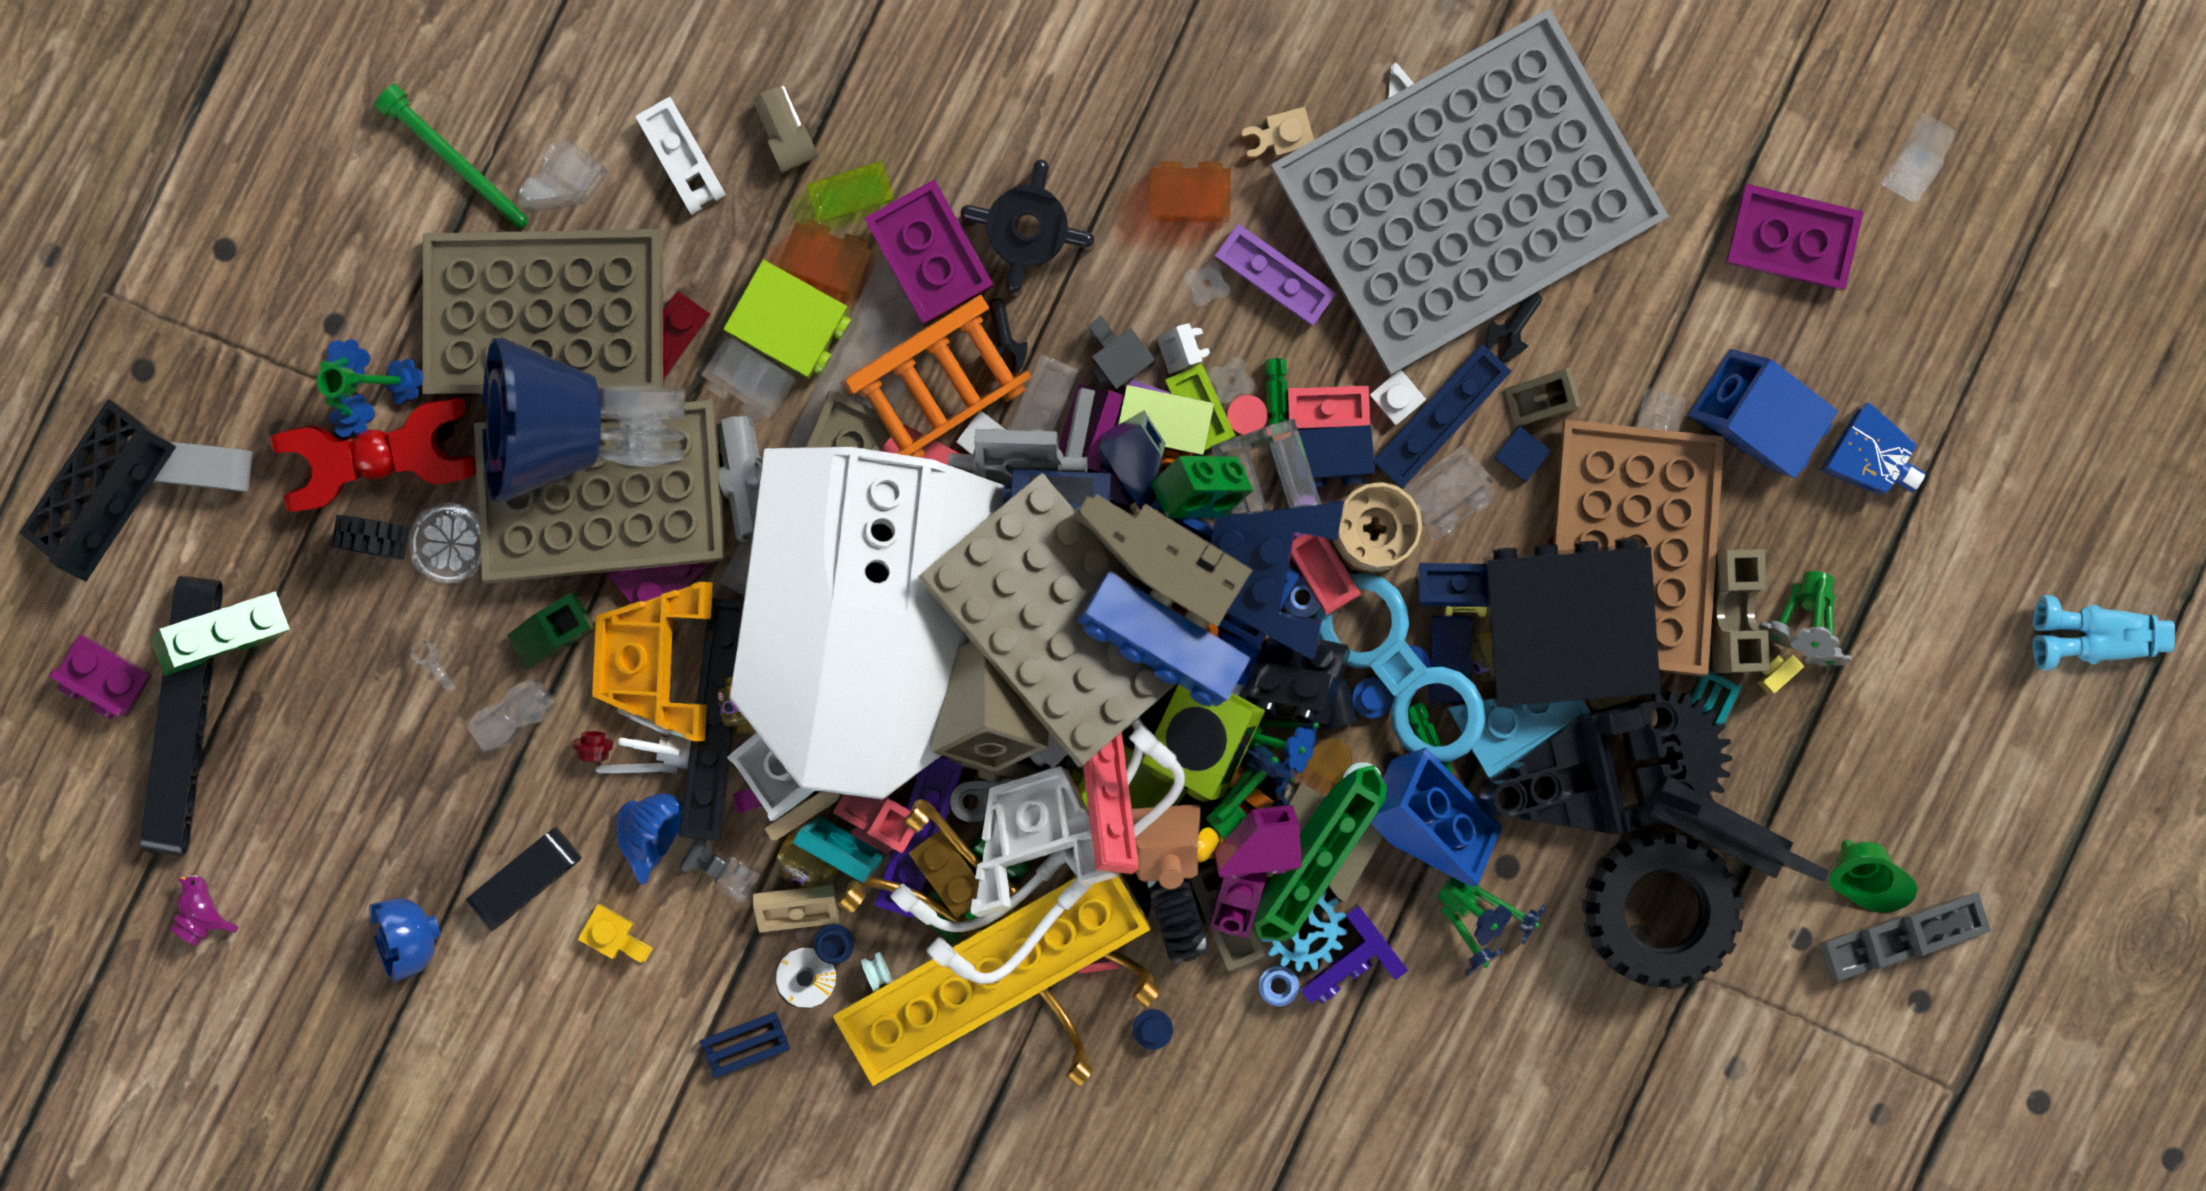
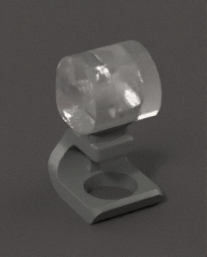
M695 839L679 865L680 869L687 873L692 869L704 870L706 874L715 878L713 885L715 888L742 903L746 901L761 876L759 872L732 856L727 860L722 859L711 849L707 840Z

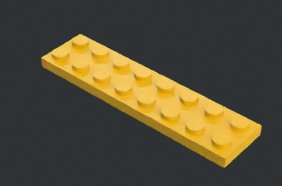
M1119 873L1118 877L1094 883L1069 910L1065 909L1024 960L1001 980L981 984L970 979H963L947 966L943 967L932 958L893 980L891 983L884 985L877 991L840 1010L832 1017L872 1086L1148 932L1152 926L1122 874ZM1077 876L952 947L953 950L972 964L977 972L990 973L999 969L1019 950L1044 917L1057 904V898L1071 885Z

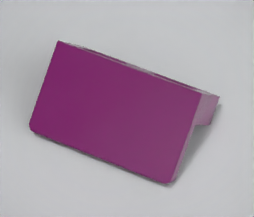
M1080 384L1076 389L1058 446L1063 457H1065L1078 390H1081V388L1094 390L1095 397L1083 457L1088 458L1087 471L1099 473L1102 466L1098 452L1100 450L1099 445L1103 433L1115 427L1124 401V395L1113 391L1106 393Z

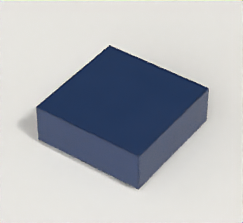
M1519 426L1494 459L1526 483L1551 450Z

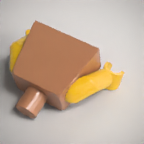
M1200 804L1170 806L1135 838L1139 869L1135 872L1138 879L1144 882L1159 880L1164 888H1177L1183 883L1185 878H1194L1198 875L1199 863L1207 861L1208 858H1215L1214 850L1223 842V838L1213 828H1204L1200 831ZM1154 807L1132 809L1133 825Z

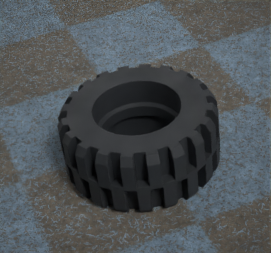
M1669 832L1638 834L1632 836V839L1628 841H1621L1611 847L1612 851L1606 857L1602 856L1595 864L1597 869L1592 877H1588L1585 888H1588L1586 899H1582V911L1585 912L1586 922L1583 923L1586 935L1590 936L1593 942L1592 947L1597 955L1602 957L1607 963L1606 965L1616 973L1633 982L1653 988H1682L1683 984H1695L1704 980V975L1710 971L1715 973L1723 965L1721 962L1723 957L1727 953L1732 954L1737 945L1733 942L1736 932H1741L1743 920L1739 919L1740 909L1744 908L1743 896L1738 895L1736 886L1739 883L1735 874L1729 872L1725 866L1727 862L1701 841ZM1660 871L1672 872L1683 877L1694 888L1699 900V917L1694 930L1686 940L1668 948H1655L1642 943L1633 935L1625 918V902L1632 886L1642 877Z

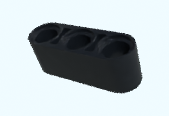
M556 826L466 899V902L492 932L571 869L582 857Z

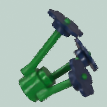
M1257 745L1254 748L1256 752L1246 750L1242 759L1243 762L1241 763L1245 772L1223 800L1205 818L1224 840L1247 816L1239 805L1265 777L1271 780H1275L1278 775L1282 778L1285 777L1287 780L1293 777L1289 770L1286 769L1285 764L1264 746L1260 747ZM1279 788L1275 789L1278 801L1272 803V806H1289Z
M1454 877L1444 885L1437 895V899L1445 905L1441 912L1453 923L1474 955L1468 960L1472 967L1465 971L1467 977L1481 968H1487L1491 961L1504 952L1502 949H1498L1492 953L1489 947L1481 950L1458 914L1466 917L1472 912L1478 918L1474 936L1481 946L1488 944L1493 937H1498L1504 930L1503 926L1510 921L1512 916L1522 922L1519 930L1525 933L1521 944L1525 945L1534 929L1539 928V920L1547 908L1545 905H1542L1538 912L1530 909L1526 915L1485 891L1479 885L1471 887ZM1476 896L1497 908L1484 912L1477 906L1480 899Z

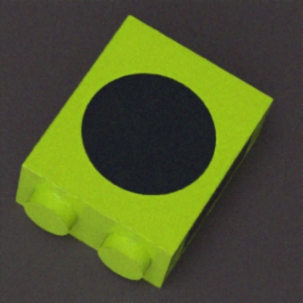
M1178 684L1154 737L1175 754L1176 761L1184 771V786L1188 787L1186 790L1188 795L1202 802L1223 798L1265 710L1234 693H1231L1228 700L1217 707L1214 705L1205 706L1191 698L1189 695L1191 691ZM1145 754L1142 763L1153 768L1151 773L1165 782L1174 783V774L1170 768H1164L1149 754Z

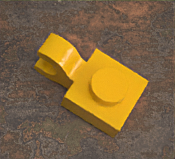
M597 904L578 938L579 941L611 959H615L621 950L629 957L642 963L647 961L653 950V947L629 934L635 923L602 904Z

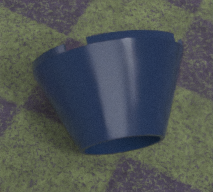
M493 338L488 347L483 378L482 405H487V429H482L483 459L486 483L491 499L496 500V502H506L593 466L597 461L600 446L601 407L598 384L593 375L508 339Z

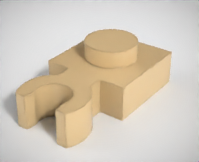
M1305 107L1266 117L1268 129L1262 130L1259 127L1250 126L1241 131V138L1254 136L1260 143L1258 148L1246 152L1248 159L1261 157L1266 149L1271 147L1274 148L1276 158L1282 157L1314 140Z

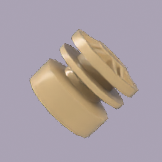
M1384 482L1366 484L1350 493L1343 500L1345 504L1338 539H1329L1342 563L1350 570L1370 574L1384 573L1408 558L1418 545L1422 532L1421 513L1413 498L1400 487ZM1371 522L1374 523L1375 530L1381 531V534L1373 540H1370V533L1363 532V529Z

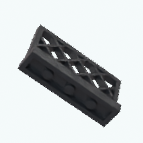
M108 399L19 533L50 558L49 561L54 566L86 582L176 446L155 433L119 404ZM117 415L116 430L107 433L108 425L114 416ZM116 442L115 455L106 458V446ZM94 451V464L84 467L86 458L90 452ZM93 476V488L83 492L84 479ZM72 484L71 497L62 501L63 492L67 486ZM70 510V522L61 526V513ZM49 518V531L37 535L36 533L45 519Z
M1659 776L1643 809V812L1777 879L1782 866L1825 882L1830 872L1791 852L1790 850L1794 842L1666 776Z

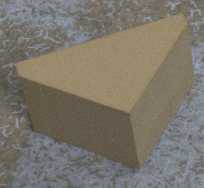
M1571 367L1504 389L1515 427L1573 412L1581 407Z

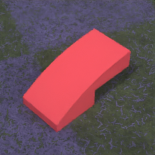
M843 794L833 811L837 816L864 830L867 834L902 854L915 833L904 824V820L911 810L889 797L878 801L875 798Z

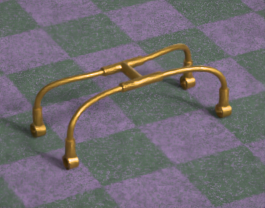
M916 800L912 805L911 812L904 820V824L918 833L930 818L955 849L977 870V865L982 863V861L964 844L928 801ZM869 877L864 883L852 880L848 883L838 905L849 914H852L866 896L863 893V887H873L894 892L901 884L875 877ZM1008 880L1009 894L1012 897L1020 888ZM908 887L921 901L949 921L965 922L970 920L965 915L956 919L947 906ZM1028 895L1022 902H1020L1012 910H1010L1002 917L990 923L989 926L999 921L1000 919L1006 917L1007 915L1015 912L1016 910L1022 908L1023 906L1029 904L1035 899ZM980 927L961 933L969 938L983 929ZM1116 951L1103 956L1139 976L1138 987L1132 998L1147 1008L1160 992V988L1155 985L1153 975L1136 961ZM1046 988L1039 992V994L1060 1020L1075 1051L1072 1066L1065 1077L1077 1087H1081L1090 1077L1094 1068L1088 1064V1055L1085 1053L1082 1040L1073 1022L1059 1001Z

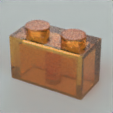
M1161 161L1158 162V168H1150L1149 221L1229 222L1231 168H1222L1221 162L1213 161L1199 162L1198 168H1182V162Z
M808 219L806 225L795 222L779 268L795 277L857 300L874 256L872 250L866 248L868 242L845 233L844 239L828 234L830 227L814 220Z

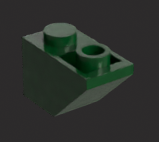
M569 593L532 615L507 634V637L525 668L529 670L594 632L596 628L579 596Z

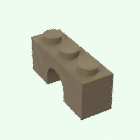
M1765 549L1722 550L1716 553L1711 625L1713 673L1770 671L1768 630H1760L1755 619L1756 596L1759 591L1766 590Z

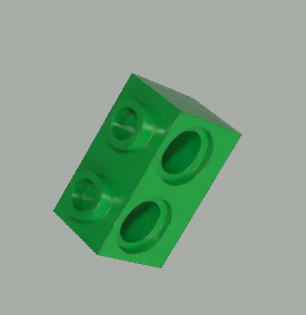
M1178 456L1151 483L1167 518H1216L1220 515H1228L1253 491L1246 471L1238 457Z

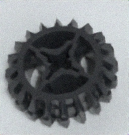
M1185 878L1180 886L1173 889L1164 888L1159 880L1146 881L1169 959L1174 963L1188 962L1197 959L1196 957L1205 955L1208 945L1189 879Z

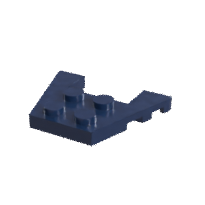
M1331 501L1324 504H1307L1294 506L1293 508L1268 509L1217 516L1215 518L1211 545L1252 569L1227 613L1307 658L1314 659L1322 621L1286 614L1280 611L1295 532L1337 540L1345 502Z

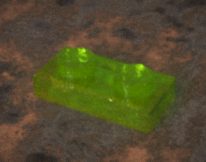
M882 160L806 184L819 225L895 201Z

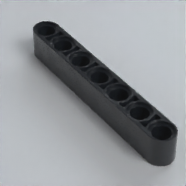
M180 575L174 587L169 626L220 610L223 598L222 581ZM215 657L206 660L202 664L166 676L162 675L141 832V849L143 852L184 857L188 851Z

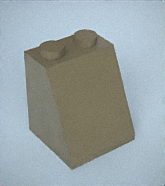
M971 641L958 648L934 735L932 752L997 772L1048 748V730Z

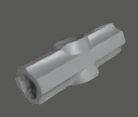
M732 416L722 419L721 423L717 425L723 466L719 469V484L724 496L730 501L736 539L742 542L752 541L763 458L759 456L753 419L749 416Z

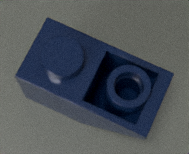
M1145 410L1104 432L1099 445L1100 450L1098 451L1104 466L1109 471L1114 470L1121 480L1120 487L1125 498L1131 504L1136 503L1140 511L1145 504L1150 507L1154 493L1151 483L1158 476L1166 444Z

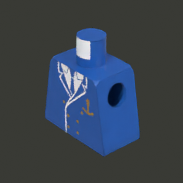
M1868 402L1858 407L1820 468V471L1878 495L1886 494L1894 482L1909 492L1914 493L1926 475L1925 472L1907 462L1916 448L1915 442Z

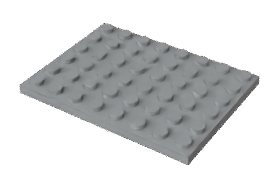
M1550 8L1270 165L1272 172L1389 376L1669 217Z

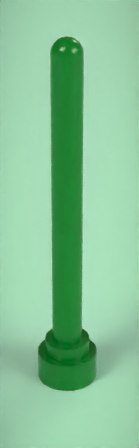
M396 83L391 84L379 95L373 106L385 118L390 116L393 120L399 119L516 228L522 229L527 226L528 217L409 107L411 102L406 99L408 94Z

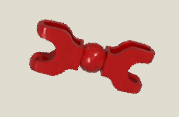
M451 398L424 403L409 415L403 427L393 429L388 433L380 429H369L359 433L355 438L341 439L335 437L327 429L314 424L281 431L270 436L269 440L274 452L299 453L307 458L312 467L309 483L302 488L293 489L283 496L285 510L293 512L326 506L341 493L346 482L357 480L360 477H365L369 480H381L390 476L394 471H411L416 473L422 480L439 485L474 476L476 474L475 457H451L441 451L437 443V431L440 426L445 422L456 420L465 414V400L462 398Z

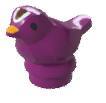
M201 876L179 877L178 880L182 885V893L178 897L177 902L179 913L174 916V923L170 927L173 933L197 947L202 939L205 940L207 938L209 930L222 929L233 933L237 932L239 927L226 921L219 914L209 895L208 885Z

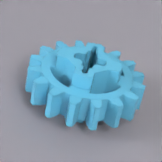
M1326 890L1317 904L1325 910L1329 922L1319 921L1312 910L1307 917V921L1315 927L1322 929L1306 931L1305 938H1299V933L1297 932L1291 938L1293 940V952L1286 949L1280 941L1261 939L1262 942L1272 941L1273 945L1267 952L1270 957L1279 952L1282 954L1280 959L1281 966L1285 967L1290 960L1295 961L1296 971L1302 970L1304 962H1309L1312 969L1317 970V959L1322 957L1330 963L1333 960L1328 951L1331 948L1342 950L1343 946L1336 941L1337 935L1347 934L1345 928L1338 926V921L1346 918L1344 912H1334L1333 908L1339 902L1337 898H1332L1327 902L1324 900ZM1318 937H1328L1318 950L1308 953L1309 945Z

